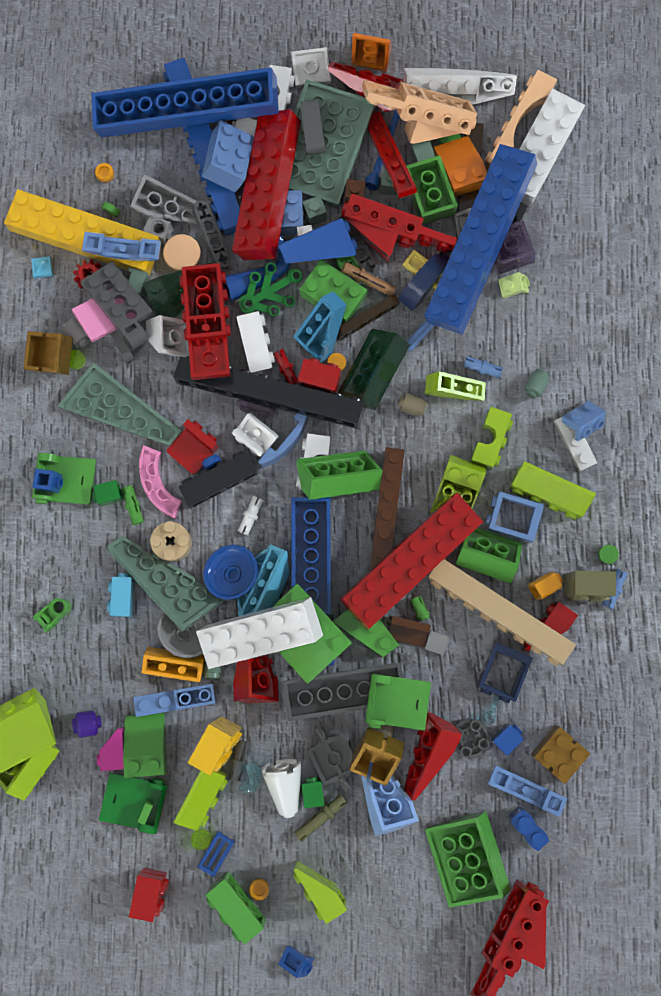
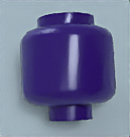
M93 710L76 713L75 718H72L74 734H77L79 738L97 735L98 728L102 727L101 717L96 716Z

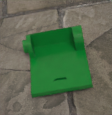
M110 772L98 821L138 828L137 830L143 833L157 834L168 785L164 784L165 780L153 778V781L136 777L124 778V775ZM148 800L153 802V807L145 825L137 821L145 801Z

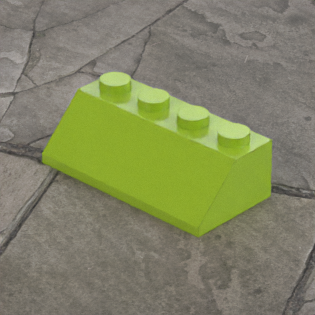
M525 461L517 468L509 486L510 489H513L512 492L519 496L524 494L530 497V501L540 504L544 503L548 505V509L554 512L566 513L565 516L572 520L580 519L584 516L596 493Z

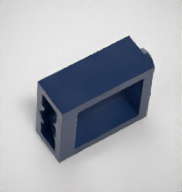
M493 642L476 686L481 688L480 692L491 696L492 693L499 695L498 699L506 703H510V700L516 702L533 657ZM497 652L522 663L510 694L484 684Z

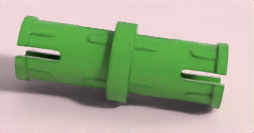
M133 485L123 487L121 491L126 503L125 509L129 512L132 525L143 523L144 520L139 508L140 502L137 501Z

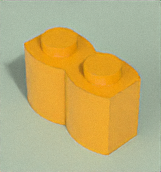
M551 571L529 583L528 588L537 601L542 600L563 587V579L559 573Z

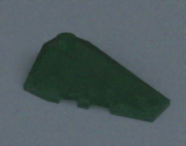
M182 270L162 275L143 283L156 316L161 315L175 318L185 309V305H182L181 293H184L183 287L181 288L179 278L182 276Z

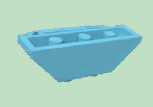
M270 545L255 557L258 566L257 578L251 589L243 596L237 598L238 616L272 608L277 603L289 577L287 551Z

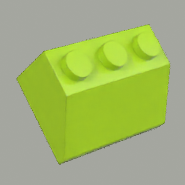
M53 745L0 773V786L6 794L24 801L52 761L55 760L60 750Z
M219 770L217 773L214 771L211 775L200 771L173 823L198 831L200 826L204 828L209 819V816L206 814L210 808L214 809L219 800L216 797L218 791H223L228 782L225 779L227 773Z

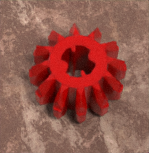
M90 259L88 263L83 260L82 266L76 264L78 270L73 271V274L76 276L74 281L78 283L80 289L84 288L81 285V281L88 277V274L91 275L101 269L99 262L94 263Z

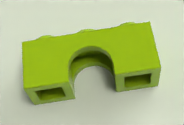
M494 407L489 408L482 428L489 430L493 434L494 440L491 444L478 442L470 462L485 466L488 470L498 466L501 458L498 455L500 448L504 449L507 438H505L506 431H510L513 425L511 413Z

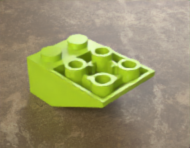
M450 455L430 513L434 512L445 500L455 493H458L473 509L486 474V467Z
M295 862L293 876L298 884L302 883L304 886V895L309 903L313 901L316 908L314 911L320 921L323 919L327 924L347 911V901L334 882L301 862Z

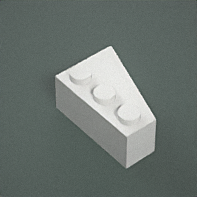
M259 311L236 316L250 372L272 368L271 363H275L273 352H269L267 347L270 344L268 333L264 334L262 327L266 325L264 315H260Z

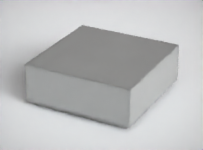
M430 631L424 649L444 655L449 636Z

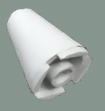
M296 759L275 761L276 765L270 766V763L262 767L261 771L279 815H282L284 818H290L295 816L299 809L301 762L297 763Z

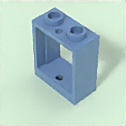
M500 491L496 496L493 495L490 503L493 509L491 514L488 513L485 525H488L487 531L527 543L534 542L544 505ZM502 499L532 508L525 534L495 525Z

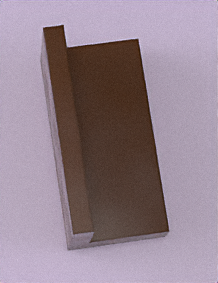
M392 616L389 632L396 641L425 647L431 625Z

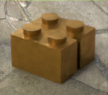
M27 331L23 369L41 373L69 375L73 337L56 333Z
M555 725L530 755L543 767L547 768L560 782L566 784L589 757L590 753L577 741H574V738L565 730Z
M367 727L353 753L349 771L366 777L369 764L373 762L370 779L386 786L402 759L404 742L390 736L384 738L383 733Z

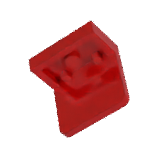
M187 419L183 424L185 429L171 446L167 448V453L194 475L203 467L202 462L209 456H212L219 446L216 443L217 439L211 433L206 435L202 431L203 427L195 420L191 422Z

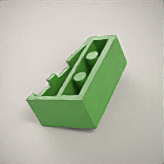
M347 610L332 621L336 626L381 657H385L399 646L380 620L370 629H365L352 613Z

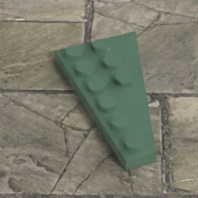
M95 363L91 364L57 406L66 411L167 446H171L182 433L179 428Z
M124 536L107 546L108 552L182 632L225 601L211 594L206 585L196 581L195 577L171 563L163 562L157 555H151L144 551L141 546Z

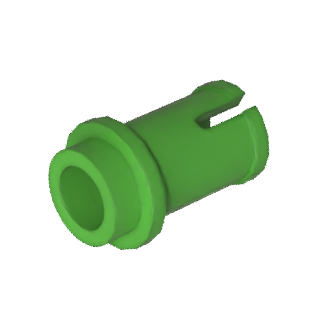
M422 596L410 600L417 615L416 619L419 622L430 618V611H427Z

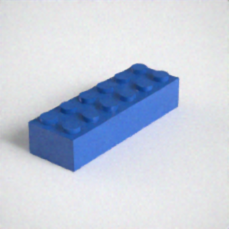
M291 497L292 588L298 583L326 615H331L330 497L309 500L308 497Z

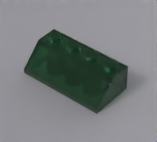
M371 329L338 393L346 398H359L364 402L365 408L376 410L410 344L397 333Z

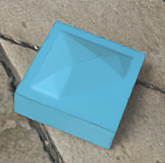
M50 256L31 259L33 277L35 279L53 276Z

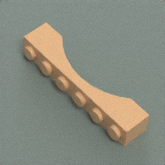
M537 70L535 76H530L526 84L528 86L527 90H523L519 96V105H514L510 113L512 118L510 121L506 120L501 130L503 131L502 136H497L493 144L495 149L493 152L489 151L485 158V162H487L485 168L487 171L500 144L514 148V133L517 125L530 111L545 103L551 90L555 87L556 78L540 70Z

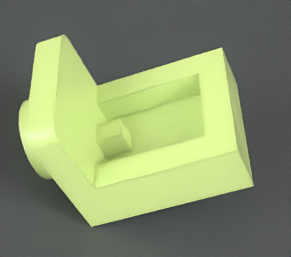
M520 272L498 279L503 298H508L521 292L529 293V279Z

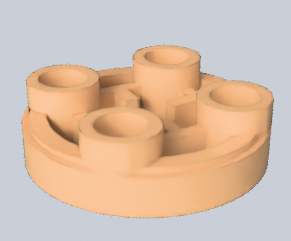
M179 234L171 237L166 242L163 256L171 269L177 273H182V267L196 266L200 263L201 250L198 242L193 237Z

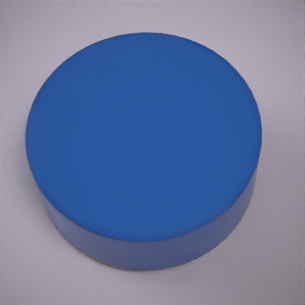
M212 455L206 458L202 465L204 469L208 468L211 470L216 467V463L222 460L219 455Z

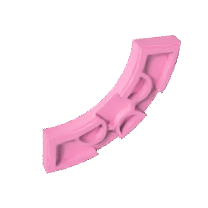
M143 445L139 458L140 478L143 489L151 502L160 511L175 519L182 501L172 496L161 481L159 461L162 453Z

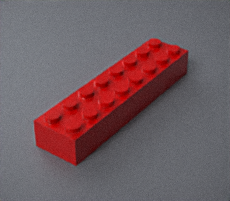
M291 109L279 110V114L258 116L232 247V251L243 260L276 258L301 120Z
M458 493L451 495L340 597L339 600L365 629H370L477 529L483 521Z

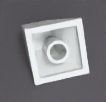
M158 315L146 321L148 341L158 353L179 357L189 356L188 340L184 339L186 323L182 319Z

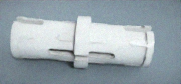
M252 496L247 511H244V518L237 530L242 533L246 526L244 534L249 536L254 521H257V514L264 500L259 498L255 505L257 500L255 496Z

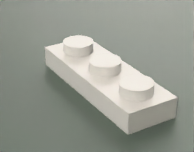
M562 417L556 419L554 423L578 472L597 464L586 439L583 438L580 441H576V431L562 423Z

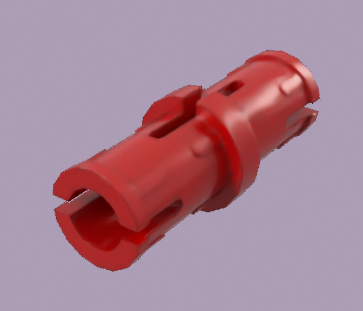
M284 349L279 350L280 353L276 351L273 353V356L280 367V373L284 375L288 383L295 385V383H298V379L293 371V364L289 362Z

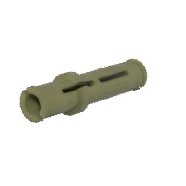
M340 793L331 802L325 803L318 813L294 831L297 838L303 842L330 818L333 819L335 814L348 804L345 797Z

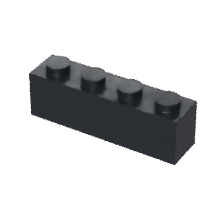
M239 451L232 456V459L216 463L215 468L211 470L208 468L198 473L199 476L183 480L181 482L182 485L178 487L188 507L192 509L258 475V471L248 452L243 453V451Z

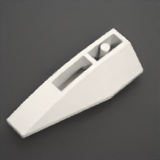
M404 68L403 83L469 100L473 105L514 95L517 75L463 69Z

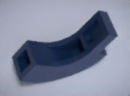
M443 253L432 256L408 283L398 299L410 310H414L419 306L431 288L441 278L449 257Z

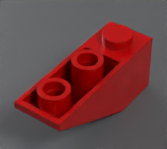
M558 601L554 604L550 603L545 610L546 616L543 620L540 618L539 621L559 634H563L568 631L578 615ZM524 642L523 650L529 651L531 646Z

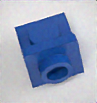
M290 945L286 947L278 965L296 978H301L311 972L314 958L311 956L306 957Z

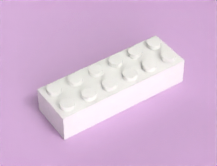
M554 89L548 95L520 147V150L534 153L538 164L521 201L530 207L585 107L584 104Z
M311 597L208 624L196 631L208 669L314 643L323 636Z

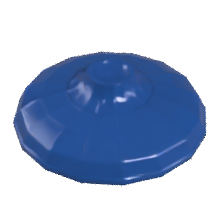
M234 544L223 546L213 552L206 561L203 570L204 584L208 591L215 597L224 600L237 599L246 594L255 584L258 574L257 561L253 553L244 546Z

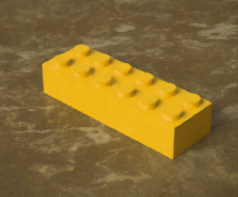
M222 716L214 720L207 726L187 763L208 775H211L214 771L217 773L229 760L233 752L232 748L242 736L240 730L242 727Z

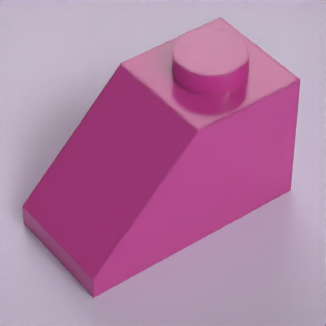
M124 727L117 729L100 749L99 754H97V766H100V771L124 769Z

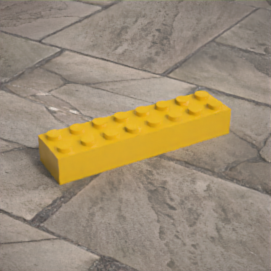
M19 189L15 193L4 224L11 232L106 264L113 262L116 267L127 271L129 267L147 272L149 276L155 261L121 260L82 251L84 233L104 234L105 237L141 241V239L160 241L156 235Z

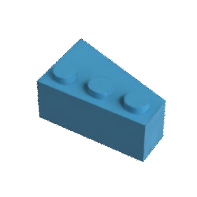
M334 292L321 297L293 336L320 363L332 354L347 305Z

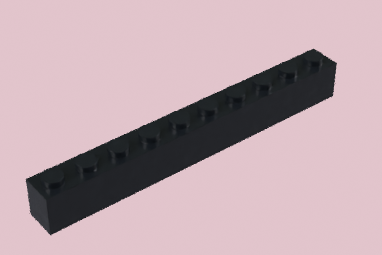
M180 356L173 376L176 383L355 429H359L364 412V402L359 398H346L340 393L333 392L330 394L320 388L310 389L300 383H295L294 385L284 379L274 380L264 374L254 375L244 369L240 371L234 370L231 366L230 376L192 380L189 356Z

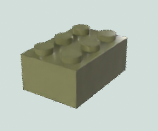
M573 571L563 574V598H569V601L580 602L588 600V602H600L610 600V597L616 596V572Z

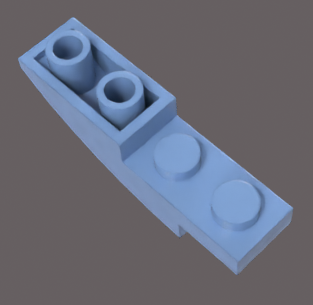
M213 684L133 697L135 716L139 717L214 704Z

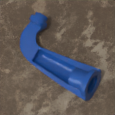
M283 236L279 237L278 245L286 242ZM279 246L277 248L279 257L275 263L277 270L273 273L271 282L280 278L290 267V263L285 262ZM268 265V270L270 272L273 271L272 265ZM264 267L226 275V283H223L224 289H227L230 302L246 295L249 285V274L252 272H258L261 275V280L256 283L255 291L262 287L265 275ZM253 274L252 280L257 281V275Z

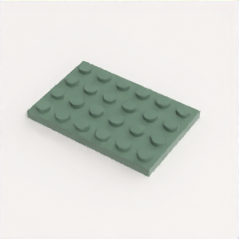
M306 79L294 112L301 120L288 190H302V195L311 198L320 195L323 202L339 207L346 189L347 179L350 178L376 105L370 104L364 97ZM318 99L326 153L307 155L300 102Z

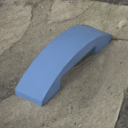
M85 232L82 251L121 260L156 261L159 260L161 241L151 239L137 241L105 237L104 234Z
M301 414L294 416L297 426L277 451L271 447L258 461L262 468L281 460L294 448L303 435L309 417Z
M496 765L487 783L560 817L567 801L566 797Z

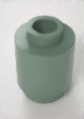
M536 369L535 372H532L524 387L526 395L531 398L541 397L549 382V374L541 369Z

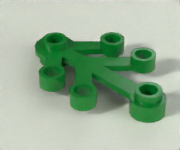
M270 262L264 267L265 275L261 291L254 295L256 283L261 280V275L258 272L249 274L247 293L238 302L242 312L252 313L258 310L268 313L272 317L277 316L280 312L279 307L258 303L263 299L282 303L286 307L294 306L295 298L293 296L285 297L274 292L290 283H299L303 277L301 270L298 268L290 269L286 277L270 286L272 275L277 270L276 264ZM268 265L273 266L272 272L268 270ZM294 272L298 273L297 279L293 278ZM253 274L257 275V281L252 280ZM287 298L292 300L291 305L286 303ZM247 300L251 301L250 307L245 305ZM272 307H274V308L276 309V313H275V314H272V313H271V308H272Z

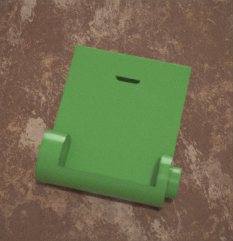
M38 453L36 469L51 470L62 474L63 486L59 493L44 492L33 488L32 499H35V503L47 504V501L91 505L96 459L62 457L50 453Z
M372 674L365 722L369 723V727L381 729V725H391L425 731L431 682Z

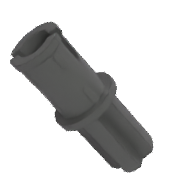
M239 740L235 757L231 759L233 762L229 779L241 781L244 765L247 764L245 759L249 742Z

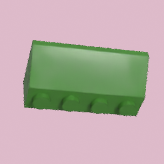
M366 450L296 460L301 489L309 500L370 492L380 488L383 470Z

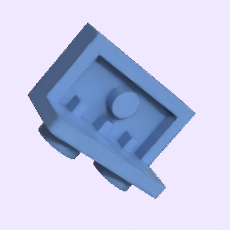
M587 401L563 415L562 423L575 430V440L580 441L604 426L606 411Z

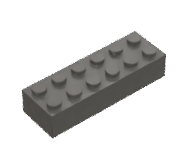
M392 663L317 675L308 684L303 678L284 680L283 688L288 721L367 709L372 674L403 678L401 664Z

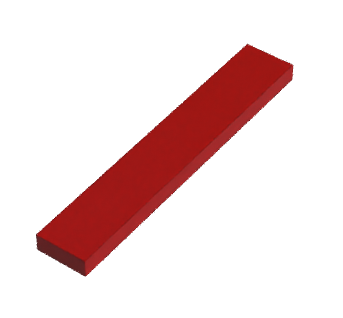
M381 112L373 113L367 130L398 197L402 198L417 193V187Z

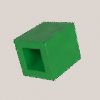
M117 480L93 486V500L101 507L124 501L120 483Z
M317 777L305 778V781L301 784L304 809L324 806L321 779L317 780Z

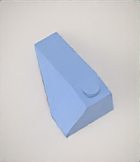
M370 762L367 776H361L375 836L394 832L418 822L413 802L409 796H406L400 787L399 781L395 780L393 775L386 786L371 780L370 774L373 762Z

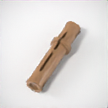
M345 262L341 269V273L354 278L356 282H362L388 296L393 295L396 286L365 272L364 268L360 269ZM371 280L374 281V282H376V283H378V284H380V285H382V286H384V287H381V286H379V285H377V284L371 282Z

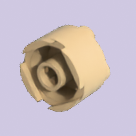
M168 521L160 524L155 528L150 538L153 552L165 561H181L191 551L192 539L189 531L176 522ZM170 538L174 539L175 544L173 546L168 545Z

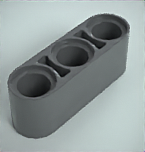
M319 100L300 102L307 155L326 153Z

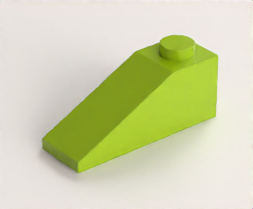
M435 372L426 375L425 394L443 398L484 401L486 382L444 372Z

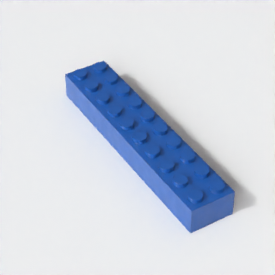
M271 67L91 93L93 130L100 137L220 122V120L228 121L279 114L277 76Z
M503 144L499 145L424 315L428 323L463 335L538 165L534 153Z

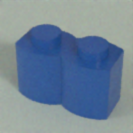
M517 807L508 815L510 823L522 834L524 840L533 849L539 851L549 842L544 830L535 824L533 817L523 808Z

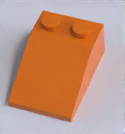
M353 33L351 65L387 72L391 54V40Z
M468 136L433 147L435 155H440L455 197L481 188L487 170Z

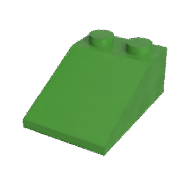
M165 713L139 717L135 715L125 716L124 778L165 775L168 772Z

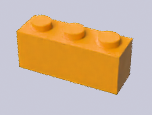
M148 646L143 656L141 673L200 682L203 675L205 657L204 655H199L197 657L183 658L173 655L166 649Z

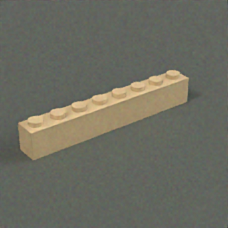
M445 559L429 575L432 586L438 590L443 588L448 591L447 595L455 601L460 599L464 602L463 606L470 611L477 610L481 613L479 616L487 622L492 620L497 623L496 627L504 633L509 631L514 635L513 639L521 644L526 642L531 646L530 650L538 655L544 654L548 657L547 661L556 667L558 664L563 666L576 646L569 639Z

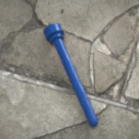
M397 110L394 111L388 127L392 137L400 118ZM379 154L372 173L365 179V187L370 190H377L380 184L379 173L383 163Z

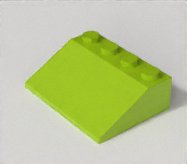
M35 687L0 705V773L56 744L46 700Z

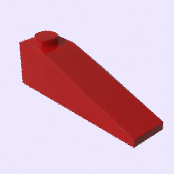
M331 62L327 68L330 73L364 98L365 95L361 88L363 80L399 89L400 83L404 82L403 79L389 74L381 73V76H377L367 69L360 70L359 72L356 71L354 66ZM379 103L376 105L381 111H392V109L387 108L384 104Z
M268 654L237 662L233 681L234 702L248 704L279 702L277 676L273 675L271 667L273 661L272 658H269Z
M428 711L425 731L418 730L417 732L420 738L418 747L413 749L415 760L414 764L409 766L404 787L405 792L413 801L418 798L455 752L462 736L461 732L453 724Z

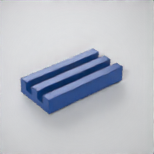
M218 831L197 867L215 877L235 840L228 838V836ZM218 838H221L222 841L207 867L203 866ZM224 843H229L213 871L210 870Z

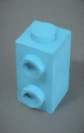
M118 573V577H112V581H109L108 592L111 593V601L107 603V611L110 612V616L133 617L135 580L129 577V574Z

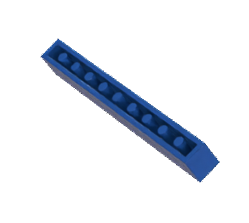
M185 58L164 64L166 72H163L165 82L192 79ZM209 123L183 126V131L188 132L189 135L186 138L189 148H194L195 151L192 154L196 165L199 164L201 170H198L201 181H206L207 186L204 187L208 198H212L213 203L210 205L213 214H218L219 220H216L219 230H223L225 236L234 234L240 211L234 191L202 177L212 133Z

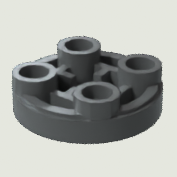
M466 718L454 725L462 734L460 743L455 749V752L460 756L468 759L477 758L483 755L489 748V731L482 722Z

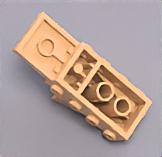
M366 80L362 82L361 88L366 100L370 104L378 105L380 103L389 109L397 110L400 118L406 121L404 131L409 142L412 144L460 133L470 135L471 129L475 128L477 112L469 100L403 82L400 83L399 89Z

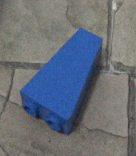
M342 218L278 245L286 263L356 255L355 250L358 249L354 238L350 239L348 234L351 230L347 220L343 221Z

